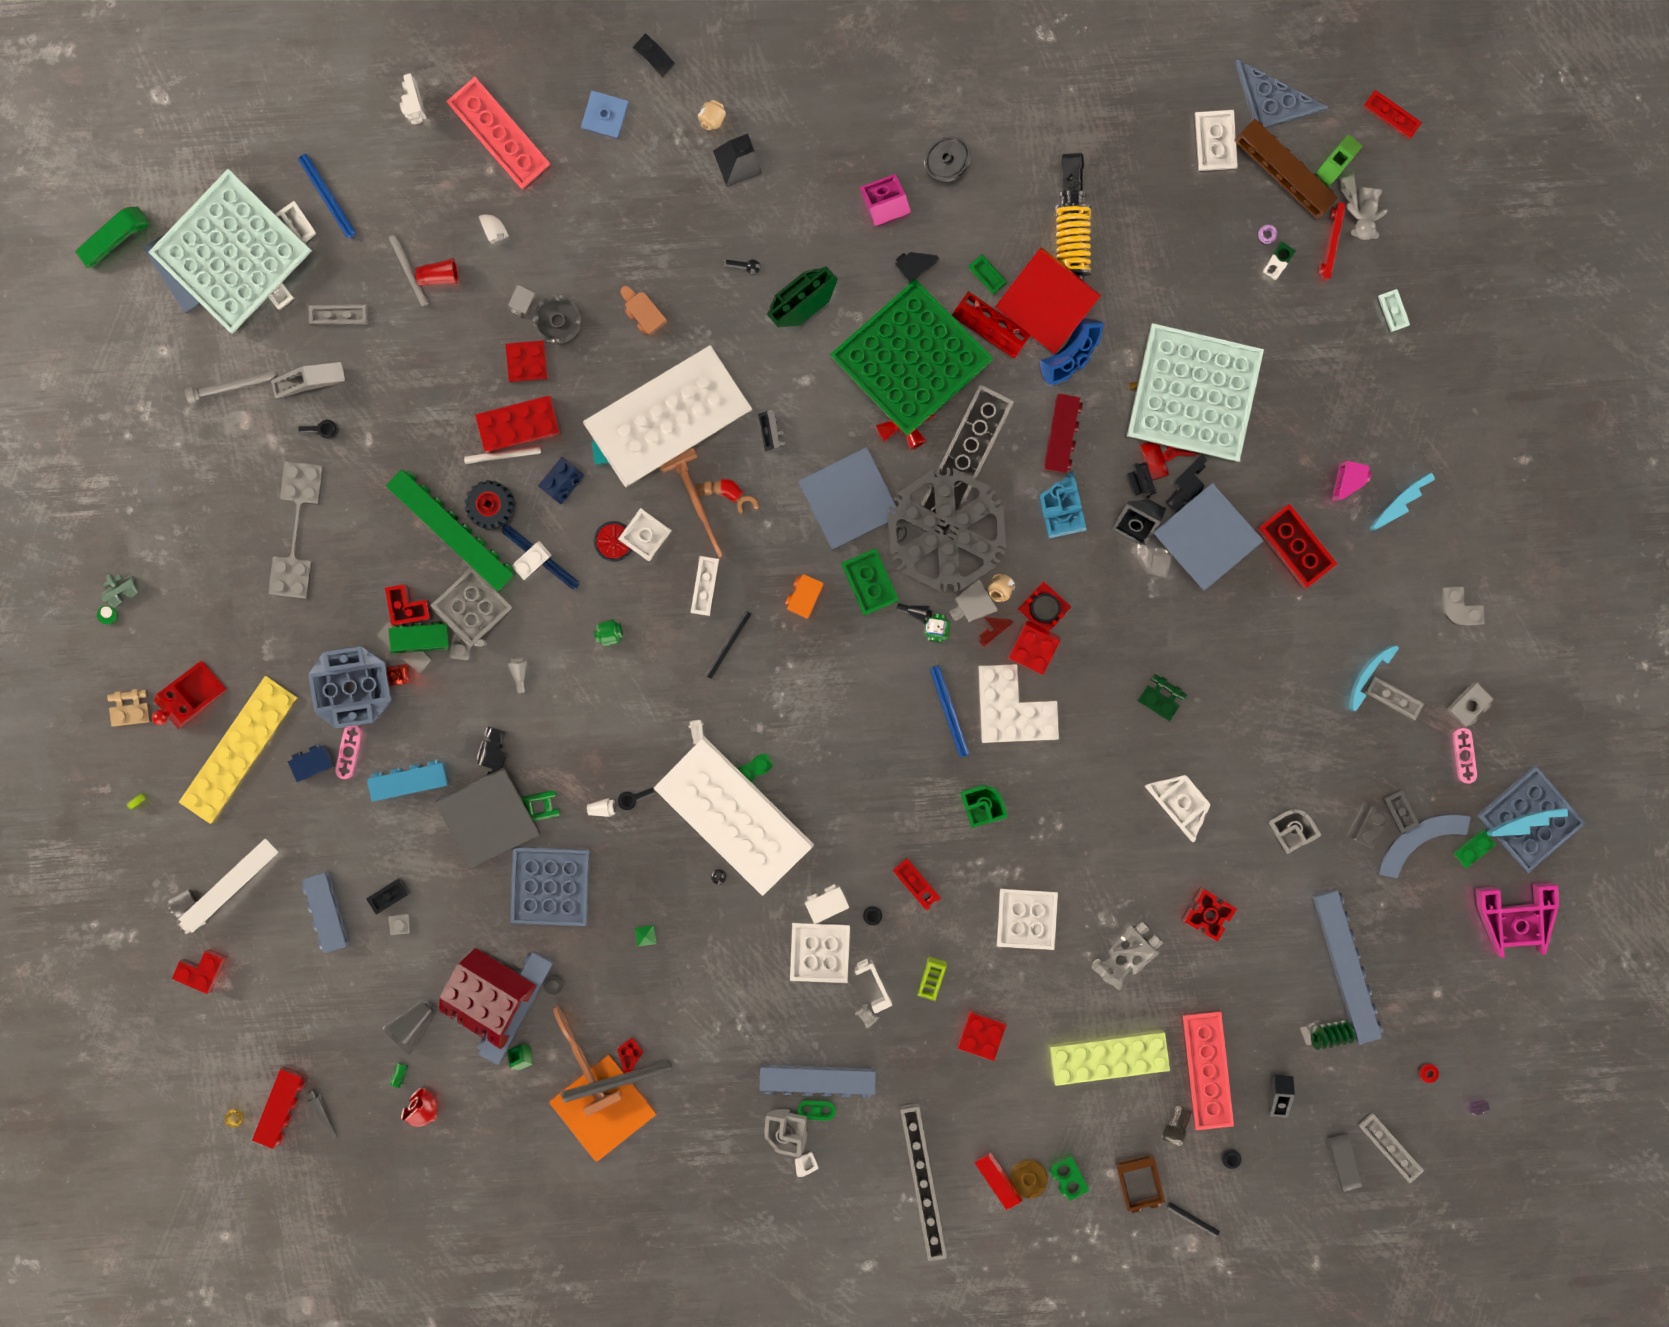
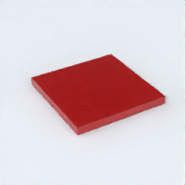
M1040 247L995 307L1053 354H1056L1101 297V294Z

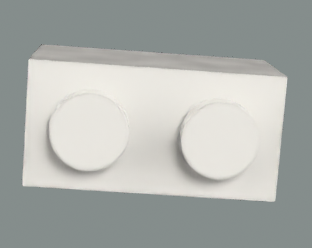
M834 884L825 888V893L820 895L814 893L807 897L808 900L805 901V905L814 924L849 908V904L840 886L836 887Z

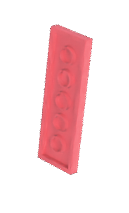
M476 77L472 78L446 101L522 190L551 165Z
M1221 1011L1182 1015L1195 1130L1234 1126Z

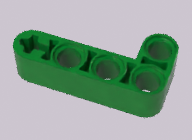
M126 207L120 210L86 240L75 253L86 268H91L131 233L142 231L150 222L139 207Z

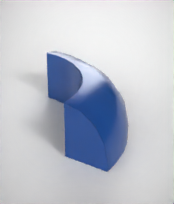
M1083 318L1073 331L1066 345L1059 352L1049 358L1040 360L1043 378L1049 385L1071 378L1073 373L1078 369H1082L1091 359L1090 355L1095 346L1098 347L1103 331V322Z

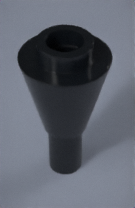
M898 603L896 608L898 611L908 613V615L923 624L926 623L928 618L932 617L933 612L930 610V606L921 605L908 606Z

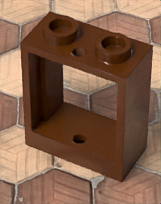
M1152 1154L1115 1163L1127 1211L1137 1213L1141 1212L1142 1208L1149 1206L1150 1208H1157L1161 1206V1203H1165L1155 1158ZM1151 1167L1157 1195L1130 1202L1123 1173Z

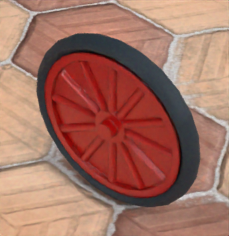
M609 521L596 530L593 540L594 547L598 555L603 559L612 562L620 561L631 553L632 549L618 540L627 527L625 524Z

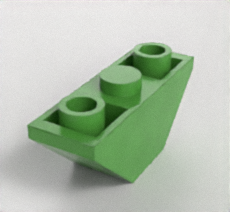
M1348 134L1314 175H1317L1328 188L1363 145Z

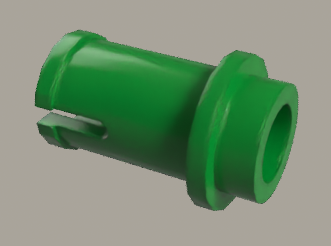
M396 1062L392 1077L389 1078L390 1086L400 1088L404 1084L402 1081L408 1068L407 1065Z

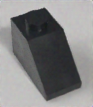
M646 33L633 46L634 53L662 78L675 65V62Z
M909 252L906 255L903 253L896 259L895 268L906 282L910 284L914 279H917L936 264L940 258L937 255Z
M1274 1075L1271 1085L1269 1116L1289 1117L1295 1096L1293 1076Z

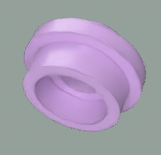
M1264 225L1258 232V238L1264 244L1273 243L1278 236L1276 228L1272 225ZM1266 231L1270 232V238L1264 236Z

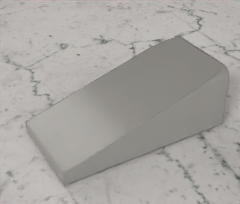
M1351 170L1340 174V187L1352 207L1358 210L1354 172Z

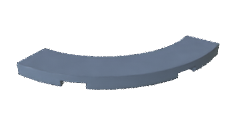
M1442 815L1420 821V825L1402 833L1386 852L1378 874L1398 879L1404 862L1418 846L1429 839L1441 835H1467L1471 817L1464 815Z

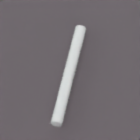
M541 446L465 456L464 460L465 464L539 454L541 453Z

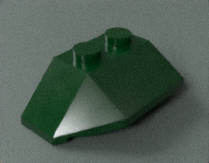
M827 266L804 271L774 295L767 316L778 328L800 326L830 302L838 278Z

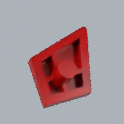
M633 1037L617 1048L624 1073L631 1072L644 1053Z

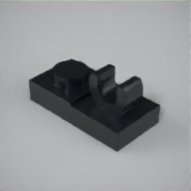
M774 410L759 413L758 417L765 451H771L785 445V442L778 440V436L784 433L782 431L777 432V418Z

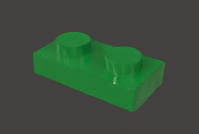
M1482 829L1453 854L1462 866L1467 869L1496 844L1487 835L1486 831Z

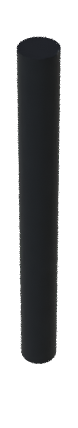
M744 611L705 675L710 679L714 676L752 615L748 611Z

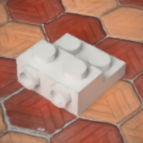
M410 73L403 75L405 81L402 82V86L407 95L401 96L402 102L400 107L405 117L414 125L423 122L422 119L427 117L417 82Z

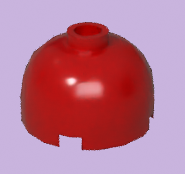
M425 1088L418 1089L408 1100L411 1102L409 1107L405 1106L401 1114V1119L413 1127H422L428 1123H433L438 1116V1101L436 1097Z

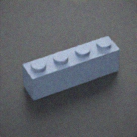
M325 872L303 879L301 886L303 893L307 894L309 900L307 908L313 914L314 920H312L314 931H317L319 935L317 942L320 950L323 949V952L327 953L349 946L329 873Z

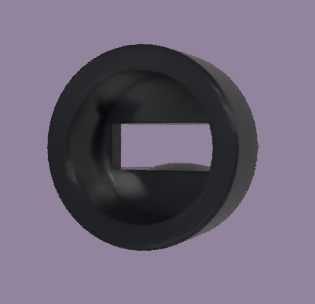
M716 869L712 872L711 880L714 884L721 885L726 881L727 876L722 869ZM720 872L722 873V876L720 877L719 882L715 881L718 873Z

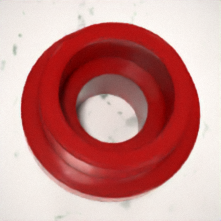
M1425 1064L1421 1067L1419 1075L1424 1082L1433 1083L1439 1077V1070L1433 1064ZM1431 1070L1433 1075L1427 1077V1072Z

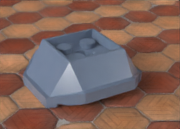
M363 646L323 652L308 674L314 713L333 728L374 723L391 702L386 662ZM349 682L355 685V690L352 693L346 689V685Z

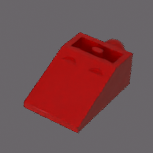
M200 661L156 694L153 701L161 710L153 713L152 721L156 725H163L169 718L179 730L226 691V688L207 666Z

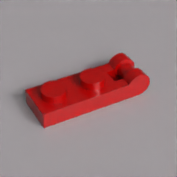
M907 858L892 870L926 911L931 908L930 906L935 901L941 900L940 896ZM928 892L931 896L925 900L922 896Z

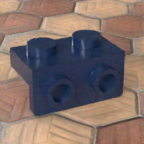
M561 457L538 487L559 504H562L585 475L564 457Z

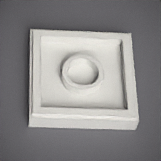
M640 508L618 540L647 561H650L672 530Z

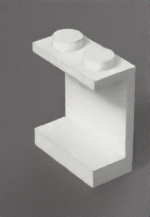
M864 959L857 963L855 973L858 975L869 969L872 970L883 994V997L871 1002L872 1009L876 1014L892 1006V1001L873 961Z

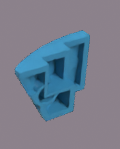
M1072 471L1062 481L1055 483L1051 489L1046 490L1040 495L1049 539L1087 530L1074 471Z

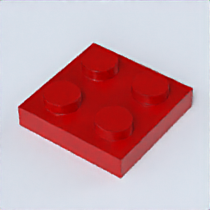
M544 340L505 343L509 382L547 379Z

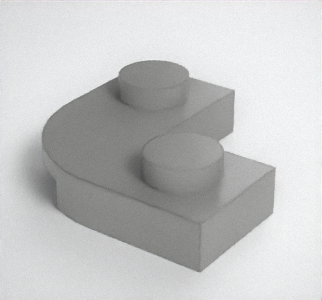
M1464 587L1443 588L1444 612L1452 622L1457 625H1484V606H1464Z

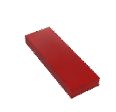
M1374 90L1363 106L1408 139L1412 138L1422 124L1421 121L1377 90Z
M991 1152L974 1162L1006 1210L1022 1202L1023 1199Z

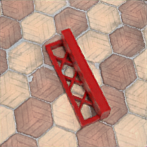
M969 291L952 314L954 318L1014 359L1031 336L1020 326ZM966 300H970L975 304V306H971L966 302ZM983 312L989 313L991 317H987ZM999 323L1005 324L1007 328H1003ZM1015 333H1018V334L1021 335L1024 339H1023V340L1019 339L1018 337L1015 336Z

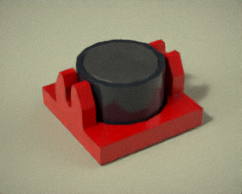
M1043 581L1017 610L1033 624L1050 631L1065 616L1071 606Z

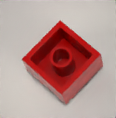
M1026 620L1009 654V659L1044 675L1060 643L1061 637Z
M969 1010L957 1048L995 1061L1007 1025L1006 1022Z

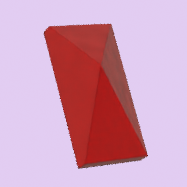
M1153 442L1140 444L1139 447L1152 480L1169 476L1160 445Z

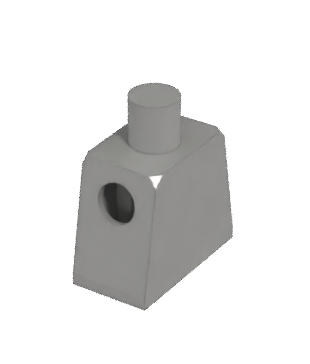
M978 579L955 598L958 607L949 611L954 621L965 616L967 621L971 622L994 613L998 609Z

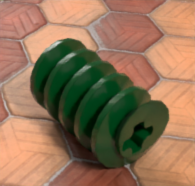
M1346 1020L1320 1026L1316 1025L1312 1028L1310 1035L1312 1046L1316 1050H1320V1048L1326 1049L1327 1047L1332 1048L1334 1045L1353 1044L1355 1041L1354 1029Z

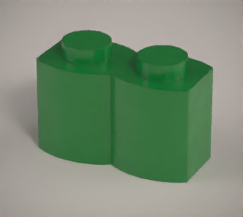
M762 753L754 757L750 763L743 764L737 769L752 782L757 775L767 773L772 768L773 763L767 753Z

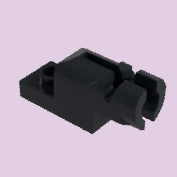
M1203 455L1195 460L1173 482L1178 489L1173 491L1166 504L1175 513L1185 506L1183 501L1189 503L1203 491L1204 484L1194 474L1195 472L1199 474L1206 468L1205 463L1208 460Z
M487 726L485 736L490 739V742L482 741L477 755L479 765L492 769L491 772L488 771L486 776L503 768L508 753L500 750V747H503L505 731Z

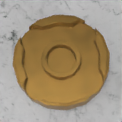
M1023 1160L1013 1167L1010 1173V1182L1021 1197L1033 1199L1045 1191L1048 1184V1175L1045 1168L1039 1162Z

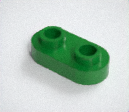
M806 1099L799 1103L798 1114L807 1116V1120L829 1121L834 1118L836 1107L831 1101ZM809 1106L811 1110L809 1112H805L804 1107ZM823 1108H830V1112L824 1113Z

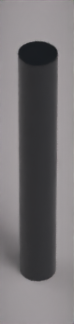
M1169 1202L1166 1209L1214 1237L1219 1235L1220 1231L1175 1204Z

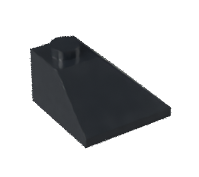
M748 133L729 140L713 150L726 187L762 174Z
M1150 499L1128 501L1111 529L1145 547L1161 523L1167 508Z

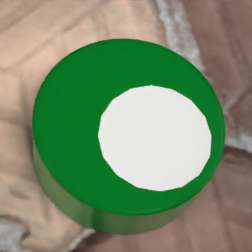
M102 606L97 611V619L102 624L110 625L116 621L117 611L112 606Z

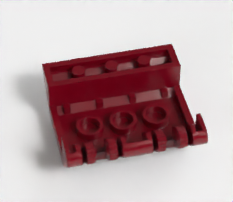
M474 948L457 964L440 996L439 1012L450 1019L455 1018L457 1015L458 1024L463 1025V1027L474 1034H478L481 1038L487 1034V1042L493 1044L498 1049H502L510 1037L509 1035H504L520 1003L522 1001H529L537 985L481 950Z

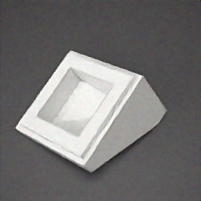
M812 1151L795 1159L798 1177H804L819 1169Z

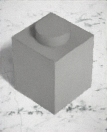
M517 285L508 304V307L512 309L511 313L522 317V314L528 316L537 295Z

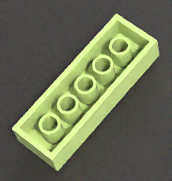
M1163 1030L1049 1044L1055 1086L1170 1071L1166 1036Z

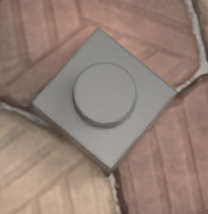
M408 914L388 916L390 936L411 933Z

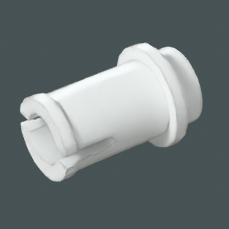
M701 720L690 721L688 726L691 728L693 744H697L704 737Z

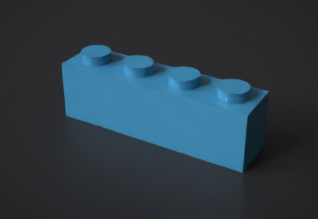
M439 760L428 762V766L421 767L420 764L412 765L406 771H402V768L390 770L391 774L383 775V772L371 774L372 778L367 779L371 802L449 785L445 762L439 763Z

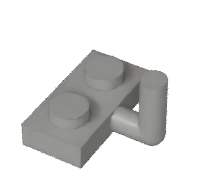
M453 631L449 658L469 660L471 648ZM479 639L473 646L485 647L487 642L484 639Z

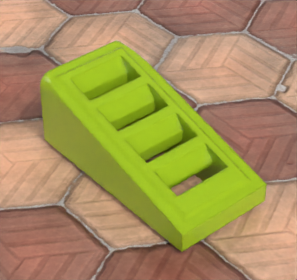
M933 957L928 958L917 996L933 1001L936 1000L947 968L946 961ZM929 972H930V973H933V974H936V975H939V976H938V977H935V976H931V975H928V974H929ZM926 980L935 982L936 985L927 983ZM923 988L933 989L934 992L923 990Z

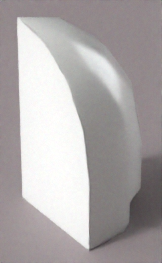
M487 214L479 216L491 244L509 237L503 223L498 218Z

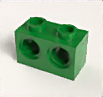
M1071 1154L1050 1164L1052 1169L1049 1172L1054 1181L1058 1180L1061 1184L1058 1189L1063 1198L1067 1197L1071 1201L1090 1191ZM1063 1165L1069 1167L1068 1172L1065 1174L1059 1173V1168ZM1072 1182L1078 1184L1077 1189L1074 1191L1068 1190V1185Z

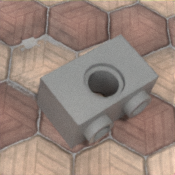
M1472 683L1446 711L1462 726H1472L1478 720L1477 716L1481 712H1486L1492 704L1490 702L1493 698L1478 683ZM1471 700L1475 703L1473 711H1469L1467 708V704Z

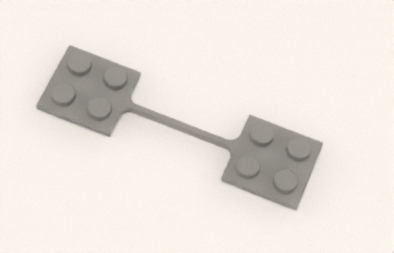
M284 461L280 499L296 503V517L291 555L287 558L273 556L269 595L307 599L311 561L297 559L295 557L300 506L303 503L318 504L323 466Z

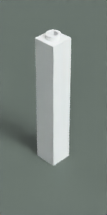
M266 838L261 841L179 918L181 928L185 932L190 930L193 933L279 852Z

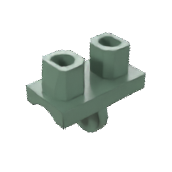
M108 574L106 576L108 581L103 584L107 590L102 592L101 599L103 602L107 601L115 608L122 603V599L118 595L120 592L124 591L128 598L137 594L132 575L120 581L122 579L120 574L115 577Z

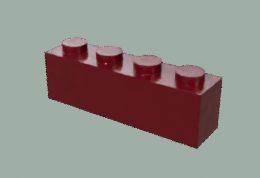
M1059 393L1056 395L1043 466L1044 471L1066 474L1067 470L1071 471L1073 459L1069 458L1071 451L1074 452L1076 440H1073L1074 432L1078 433L1080 422L1076 420L1077 414L1082 412L1083 403L1080 402L1081 397Z

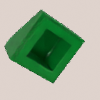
M520 1044L507 1050L509 1067L511 1069L521 1070L533 1064L530 1046Z

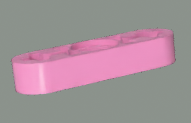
M358 725L348 726L343 732L335 769L336 775L341 779H348L354 774L362 738V729ZM355 728V732H358V735L354 736L352 742L356 741V745L345 743L346 740L350 741L351 734H348V731ZM351 746L354 749L352 757L344 755L345 747ZM342 759L352 760V764L347 763V769L350 772L344 776L340 768L345 766V762L341 761Z
M1458 728L1453 733L1458 778L1464 783H1472L1477 778L1472 733L1466 728ZM1461 731H1463V734H1467V738H1464V744H1469V747L1459 748V745H1463L1462 739H1458ZM1463 750H1467L1470 753V758L1467 761H1463L1460 758V753ZM1471 763V766H1467L1468 772H1472V776H1469V780H1467L1466 777H1463V773H1466V767H1461V764Z

